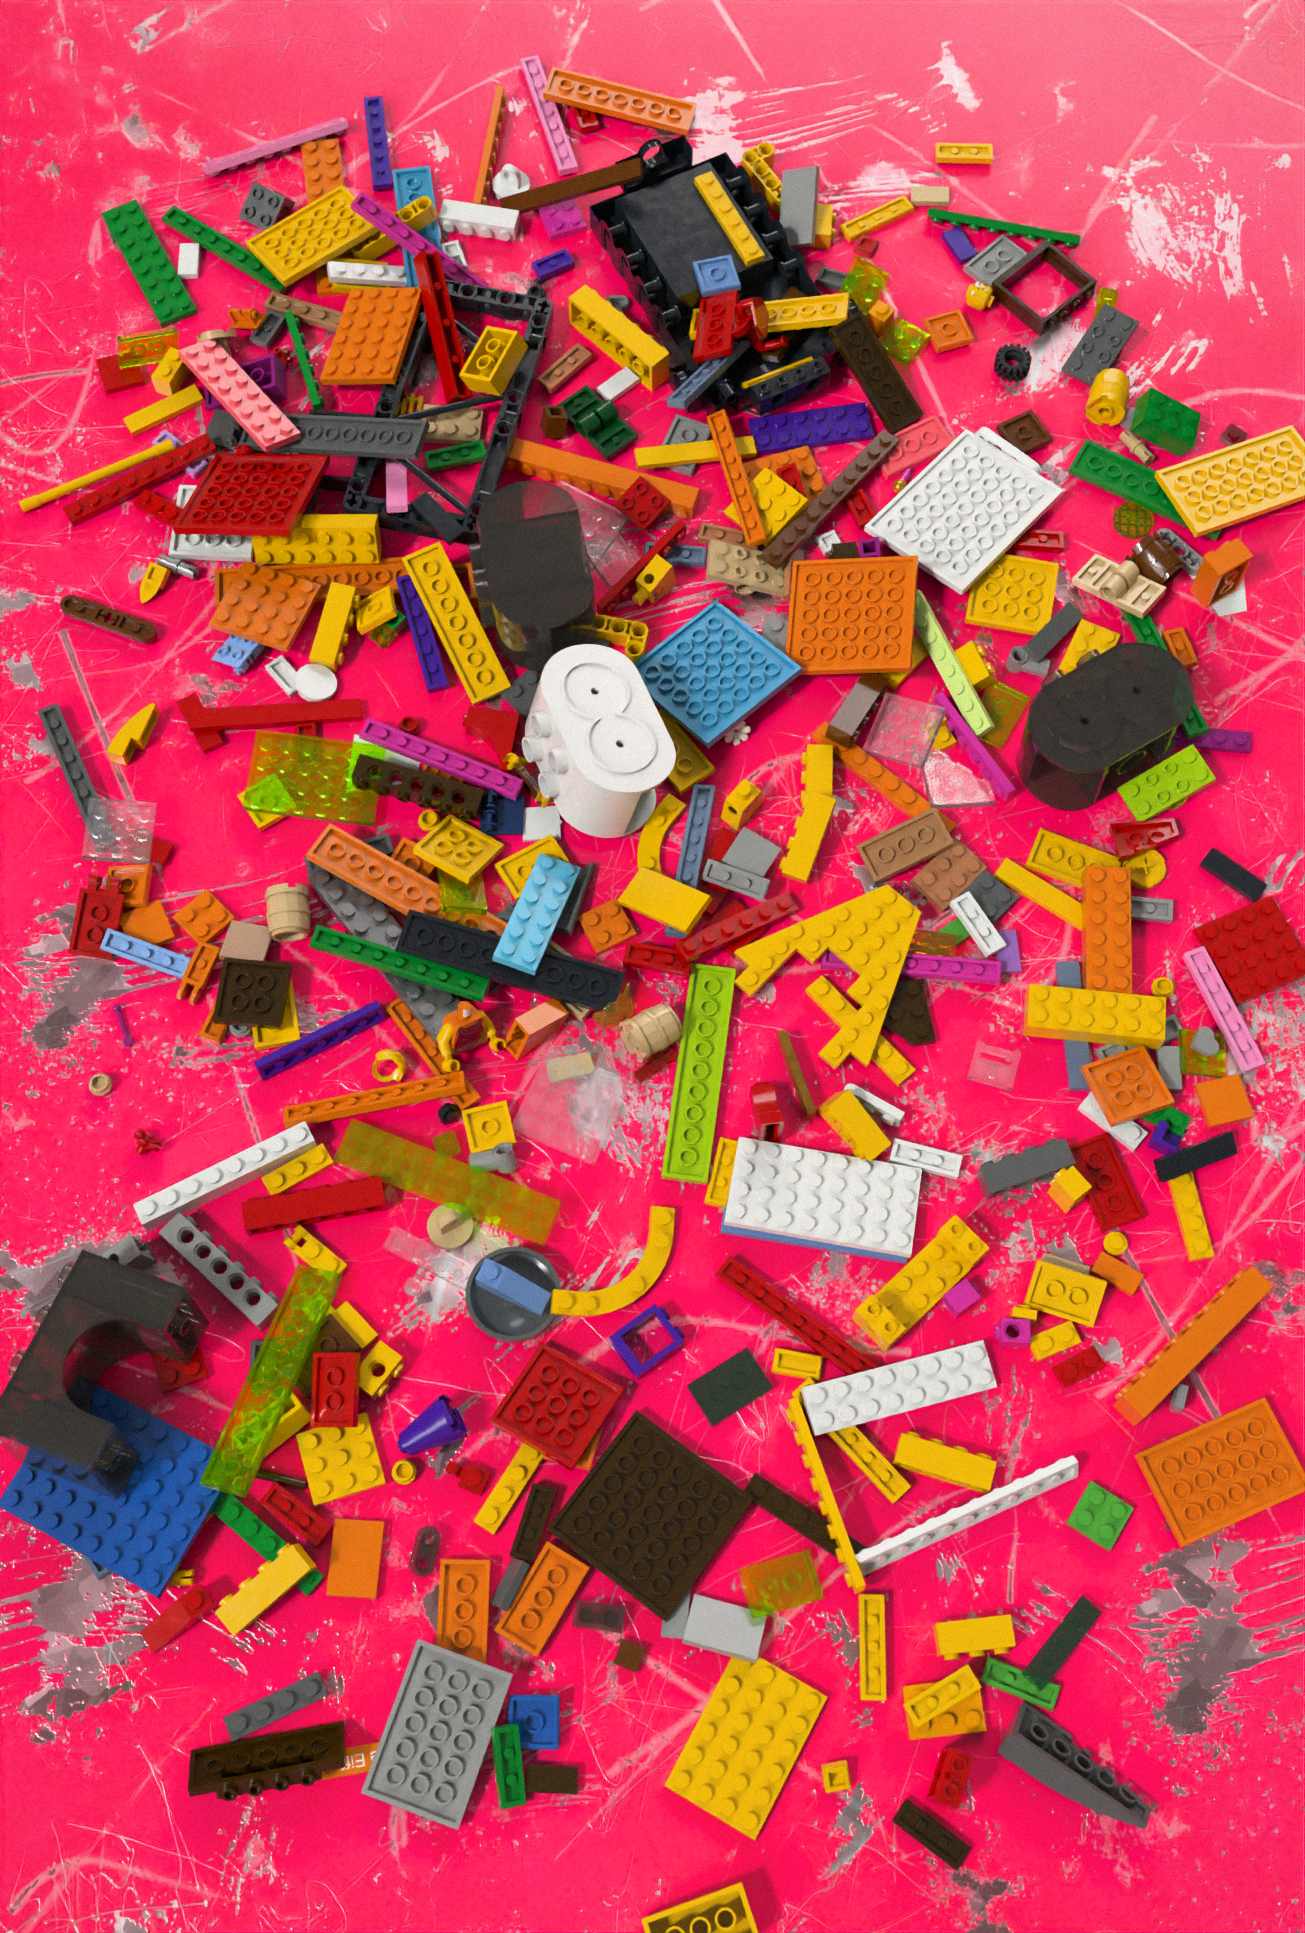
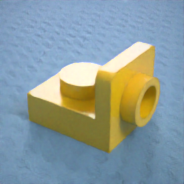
M945 716L930 720L927 723L924 734L937 754L956 746L957 743L946 726L947 719Z

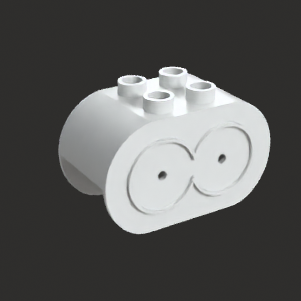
M595 644L567 647L557 652L546 663L526 720L525 737L522 739V749L526 760L530 763L536 762L541 772L538 776V782L542 795L546 799L552 797L560 815L571 826L588 835L601 838H617L635 832L647 822L653 813L656 805L654 788L659 786L669 776L676 759L673 741L636 666L619 651Z

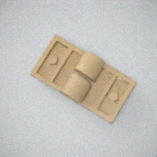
M711 539L708 544L706 579L733 585L734 591L741 595H749L754 591L784 598L785 562L776 570L761 560V554L763 553L761 551Z
M1096 553L1072 578V585L1141 619L1166 593V587L1140 575L1138 566L1132 561L1126 560L1119 565Z

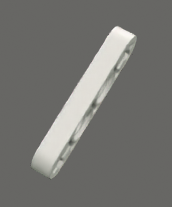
M981 427L975 433L996 448L999 446L1004 453L1012 458H1016L1017 461L1041 475L1042 470L1037 462L989 428Z

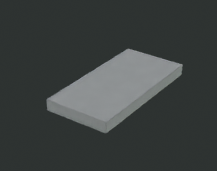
M817 165L783 171L779 221L784 227L790 248L815 244L820 167Z

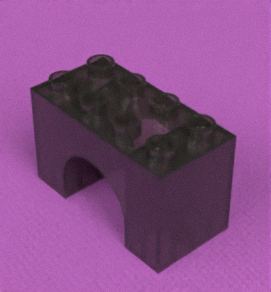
M82 1249L76 1262H68L61 1270L58 1278V1288L60 1291L52 1305L43 1306L36 1315L33 1324V1330L36 1334L27 1350H19L11 1360L8 1370L11 1379L2 1395H0V1445L21 1462L118 1500L142 1454L115 1424L91 1414L92 1395L99 1379L113 1364L135 1354H157L188 1366L209 1325V1321L185 1287Z

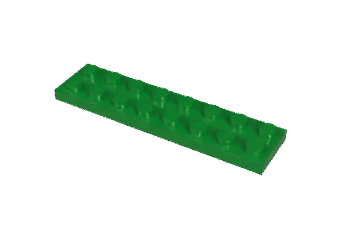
M135 199L102 212V219L161 328L198 314L193 301L137 200Z
M1087 439L1085 440L1072 462L1068 474L1188 528L1155 479V470ZM1222 529L1205 534L1204 536L1216 541Z

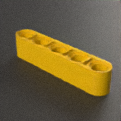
M422 196L393 215L417 232L437 218V211L431 199L427 196ZM378 231L358 245L350 248V251L355 259L372 261L396 246L397 243L383 232Z

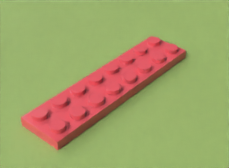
M207 339L178 350L179 358L265 453L301 439V432L215 339Z

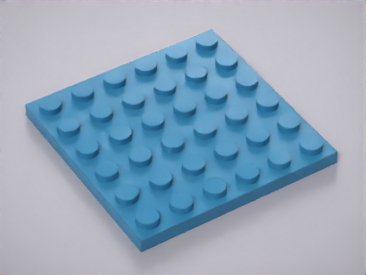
M717 600L713 601L634 663L653 702L707 748H710L802 674V667Z

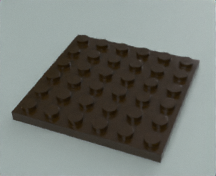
M636 1410L548 1526L547 1531L666 1623L750 1507L754 1498Z

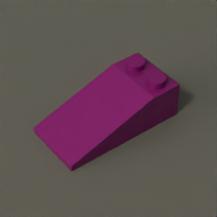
M275 353L239 364L273 403L287 399L286 366ZM204 385L205 410L225 409Z

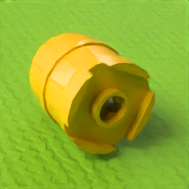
M1109 368L1102 370L1096 375L1085 407L1086 417L1091 422L1100 426L1103 423H1109V426H1114L1124 419L1126 404L1130 395V381L1123 371Z

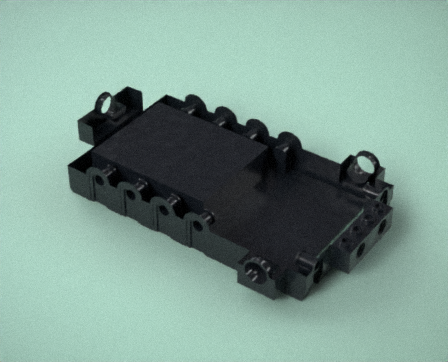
M684 135L663 144L658 139L649 140L640 147L637 154L615 162V164H619L640 157L643 161L644 178L619 185L624 193L589 206L592 232L603 249H606L615 269L628 284L630 293L645 311L647 320L655 332L660 335L665 348L676 364V367L669 369V385L674 392L706 362L696 363L694 361L695 340H691L689 335L693 309H699L701 299L706 298L701 295L692 267L693 262L731 254L741 284V290H738L740 294L739 302L752 297H762L764 302L780 300L791 287H794L808 297L822 296L806 272V265L801 252L796 247H793L791 250L784 227L777 219L773 223L769 217V210L764 197L760 192H756L755 195L751 190L750 179L744 167L738 165L737 168L727 152L692 165L693 148ZM659 146V151L653 157L643 159L644 154L650 148ZM710 171L713 172L765 254L763 261L746 267L694 184L695 177ZM850 298L849 309L853 316L859 312L855 301ZM834 326L807 328L779 363L764 361L761 355L763 352L755 351L751 345L749 349L685 408V411L688 414L703 408L707 416L732 404L736 412L753 406L760 416L829 387L832 372L830 369L831 362L836 360L840 368L848 366L827 332ZM767 335L764 341H772L774 338ZM811 356L814 359L798 367L783 372L779 375H776L767 380L752 385L748 388L742 389L743 382L754 379L756 377L767 374L769 372L780 369L782 367L801 361Z

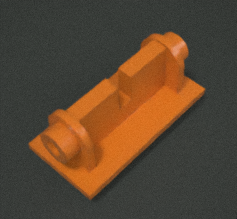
M231 308L228 310V316L233 321L230 327L258 329L262 326L267 313H260L255 308L243 310Z

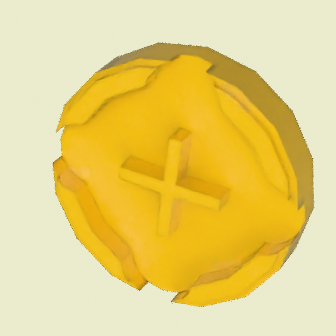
M1154 849L1122 862V867L1131 868V885L1139 889L1156 887L1162 882L1166 873L1165 860Z

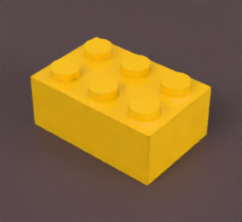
M486 326L459 376L472 391L501 396L524 356L528 345L518 331Z

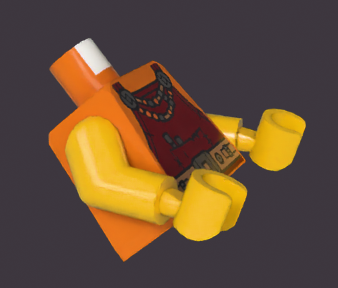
M467 1001L459 1002L457 1010L444 1016L442 1028L437 1035L441 1055L445 1057L442 1068L447 1072H452L451 1066L454 1070L460 1069V1062L452 1059V1057L487 1042L488 1037L491 1039L489 1047L494 1051L499 1052L497 1049L498 1042L504 1048L507 1046L505 1040L496 1036L497 1031L489 1017L482 1010H477Z

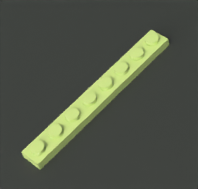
M917 589L914 626L965 722L979 739L995 726L922 591Z

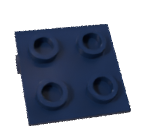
M493 789L487 790L480 811L479 831L486 835H523L525 796L519 795L517 800L514 801L502 795H497Z

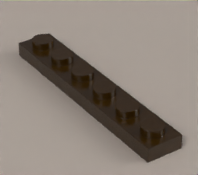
M755 1473L744 1489L746 1493L754 1498L753 1503L838 1559L835 1549L838 1548L835 1538H830L826 1526L830 1523ZM848 1535L855 1555L867 1548ZM870 1573L864 1575L863 1577L867 1579Z

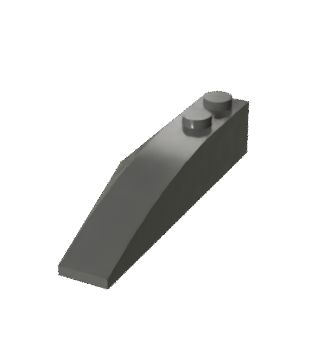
M1023 1701L1004 1732L997 1752L1024 1770L1028 1775L1061 1795L1113 1819L1145 1829L1148 1824L1151 1808L1125 1784L1120 1786L1115 1781L1113 1773L1106 1766L1103 1769L1091 1759L1093 1754L1086 1748L1081 1750L1071 1741L1073 1736L1068 1731Z

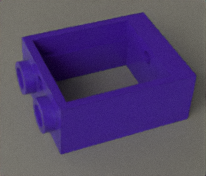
M656 1304L609 1337V1343L637 1381L684 1347L682 1339L685 1336L677 1326L673 1328L668 1321L670 1316L663 1307L659 1309ZM654 1315L674 1342L641 1365L622 1338Z

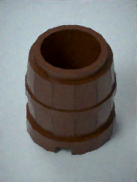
M1153 531V536L1150 534L1146 535L1132 548L1134 554L1131 557L1127 555L1125 561H1132L1138 566L1140 575L1165 587L1179 575L1184 565L1175 550L1164 542L1156 531Z

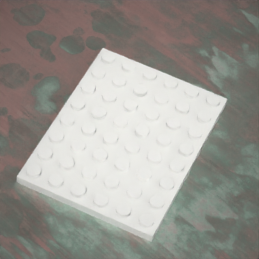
M966 429L865 525L864 531L873 537H879L880 542L901 556L917 555L919 560L918 567L960 595H963L1063 495L1064 490Z

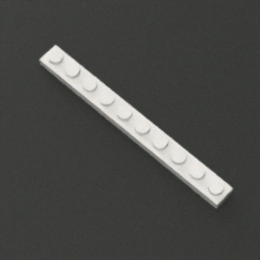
M1073 1455L1061 1458L1046 1468H1039L1034 1473L1024 1478H1018L1002 1488H996L985 1496L974 1498L961 1507L952 1508L937 1518H930L924 1524L915 1528H909L900 1535L887 1538L876 1546L861 1550L855 1557L862 1576L1078 1477V1461Z

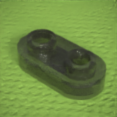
M425 1526L416 1535L409 1566L412 1573L417 1577H427L434 1571L442 1540L441 1534L435 1527ZM429 1535L433 1536V1542L426 1544L425 1538ZM422 1560L427 1561L425 1569H419L418 1567L419 1562Z

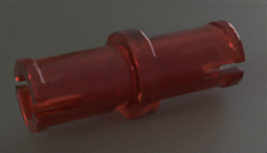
M668 1046L667 1049L661 1051L656 1056H651L645 1064L632 1073L636 1080L642 1084L643 1081L655 1072H661V1068L674 1058H677V1055Z

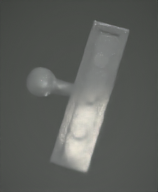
M397 1226L393 1227L383 1244V1248L419 1267L414 1277L407 1279L404 1283V1291L407 1295L417 1296L421 1293L423 1289L422 1280L427 1272L466 1291L467 1281L474 1268L473 1266Z

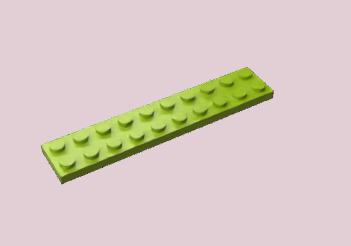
M692 963L661 1179L707 1185L736 975L735 968Z

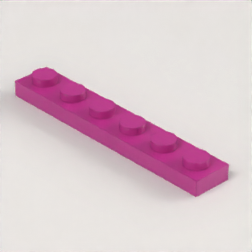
M944 693L936 694L932 705L935 714L946 717L947 728L956 736L959 746L965 748L968 752L971 762L977 764L980 768L983 778L986 781L989 780L992 784L995 794L1001 797L1004 802L1011 800L1015 787Z

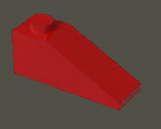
M199 1583L178 1598L140 1633L153 1654H155L217 1609L218 1606L206 1587Z

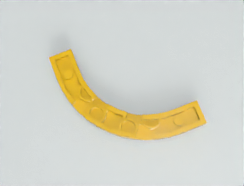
M670 793L656 807L644 825L638 844V871L643 866L662 874L659 862L661 844L669 828L686 809V805ZM702 916L699 918V920L697 921V923L694 925V927L692 928V930L689 932L688 936H689L690 933L695 929V927L701 922Z
M650 1207L649 1232L645 1250L638 1265L626 1278L613 1286L597 1291L579 1292L553 1289L550 1314L571 1317L600 1316L619 1310L642 1296L659 1277L669 1257L673 1241L675 1208Z

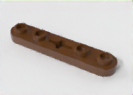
M67 595L60 602L62 612L70 618L142 644H150L157 638L155 626L145 620L75 595ZM111 616L113 621L108 620L106 623L104 618L109 619Z

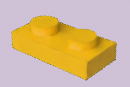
M1070 1320L1032 1336L1029 1346L1038 1362L1079 1345L1081 1340Z

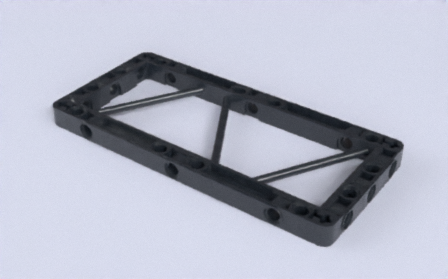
M446 280L451 305L455 310L475 314L483 313L512 321L528 322L523 337L528 348L511 377L506 391L501 396L489 394L400 415L403 399H406L428 336L429 326L422 301L396 384L383 385L372 418L418 420L503 400L468 506L409 459L394 458L465 514L448 512L466 530V535L456 541V543L476 546L484 538L553 323V304L546 298ZM455 319L457 331L474 344H477L480 337ZM358 456L343 499L345 514H378L380 528L443 540L411 508L410 504H408V512L387 513L386 499L371 497L375 478L379 476L385 458Z

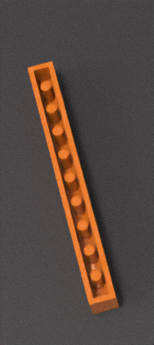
M515 438L506 468L507 470L522 472L528 476L533 475L546 481L558 482L564 486L576 487L585 492L590 491L603 497L619 499L639 476H642L671 501L661 513H669L682 519L692 520L699 502V488Z

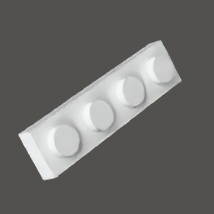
M328 261L327 264L329 282L406 287L407 285L404 266Z

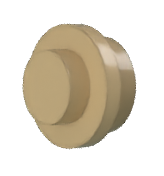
M96 1074L89 1081V1090L96 1096H104L112 1088V1081L106 1074Z

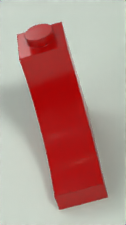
M469 706L468 713L463 715L462 726L466 729V735L476 737L487 743L497 754L500 762L499 770L510 774L511 770L507 768L509 762H504L503 760L508 753L515 752L520 728L519 713Z
M758 1082L750 1088L757 1140L780 1143L785 1119L784 1113H780L777 1104L774 1083Z

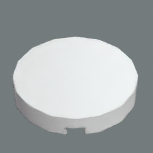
M308 664L301 667L296 673L294 686L301 698L309 702L329 700L336 692L337 680L332 671L325 666Z

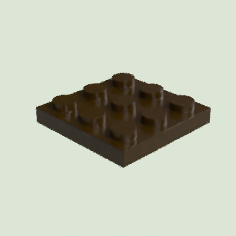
M224 958L212 1020L214 1024L282 1030L292 965L290 963Z

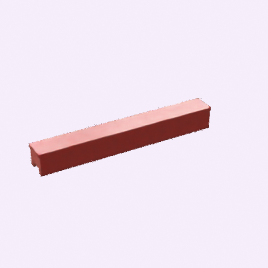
M420 250L416 257L413 258L446 403L450 404L468 400L473 394L472 390L467 387L459 376L465 365V360L439 251L425 253V250Z

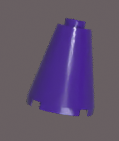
M446 1394L437 1397L399 1434L397 1444L402 1453L405 1454L407 1452L411 1456L462 1440L468 1436L465 1433L467 1428L457 1408L453 1409L449 1406L448 1403L452 1402V1400Z

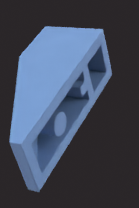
M485 1258L475 1278L478 1287L539 1316L542 1315L552 1295L509 1268Z

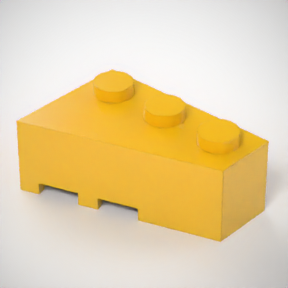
M849 1089L834 1093L816 1108V1111L836 1131L842 1140L849 1145L853 1154L860 1158L861 1161L863 1159H867L868 1162L872 1161L891 1145V1142Z

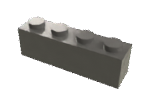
M1053 1138L1046 1141L1044 1146L1038 1148L1035 1145L1030 1146L1018 1155L1014 1153L1007 1154L1001 1158V1161L995 1163L993 1160L987 1161L980 1165L976 1176L988 1200L1053 1177L1062 1168L1068 1170L1071 1166H1075L1076 1162L1065 1138L1061 1140Z

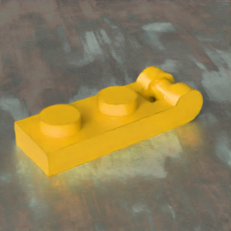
M298 1224L294 1229V1234L290 1238L287 1237L283 1244L333 1285L348 1268V1265ZM303 1238L306 1243L300 1248L297 1243Z

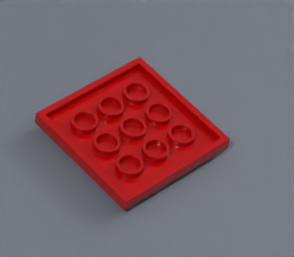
M1272 896L1198 926L1193 930L1201 947L1204 946L1236 1007L1305 977V950Z
M542 1342L490 1417L489 1422L573 1472L623 1395L624 1389Z

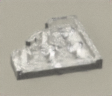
M940 750L919 751L918 760L931 808L994 805L995 798L990 782L985 779H978L972 775L970 769L959 762L955 764L946 758L947 755Z

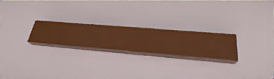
M639 157L500 198V208L519 210V214H523L644 178L643 161Z

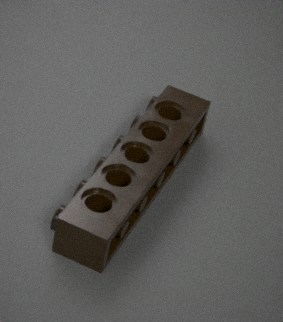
M359 754L351 775L353 786L359 790H371L383 797H395L400 802H412L424 809H436L444 815L453 814L465 821L478 820L485 800L483 789L363 754ZM375 775L381 776V778L377 780L372 779V777ZM395 781L402 782V784L398 786L392 785V783ZM416 787L422 788L419 792L413 791ZM437 793L443 794L440 798L434 797ZM461 799L464 802L461 804H456L454 801Z

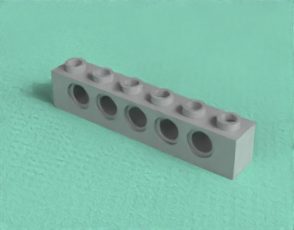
M178 1212L158 1233L262 1331L282 1311L278 1305L280 1300L272 1292L266 1294L261 1289L264 1285L256 1277L253 1276L250 1279L245 1274L247 1269L239 1261L233 1263L228 1258L230 1253L220 1245L217 1248L212 1243L214 1239L205 1230L200 1232L196 1228L197 1222L189 1215L184 1217ZM194 1235V1239L190 1243H184L186 1236ZM204 1250H211L207 1258H200ZM227 1265V1270L223 1274H216L219 1266ZM236 1281H244L242 1288L238 1290L233 1289ZM260 1296V1301L257 1305H249L252 1297Z

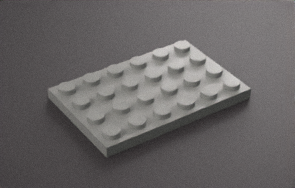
M417 1639L361 1793L458 1830L492 1737L491 1727H495L514 1674Z

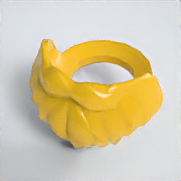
M385 1049L376 1053L377 1059L372 1065L374 1077L381 1082L393 1080L400 1082L404 1078L407 1069L405 1059L401 1053L394 1049ZM388 1059L393 1060L398 1065L394 1072L388 1076L380 1075L377 1071L378 1064Z

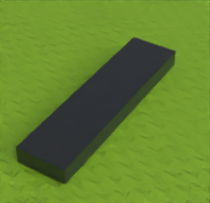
M1226 1131L1154 1159L1153 1162L1159 1182H1167L1238 1154L1232 1131Z

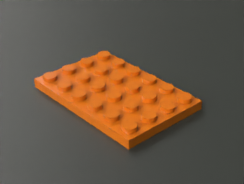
M402 287L350 290L320 377L322 385L396 384L422 303L420 288Z
M1265 1397L1134 1455L1180 1548L1305 1492V1472Z

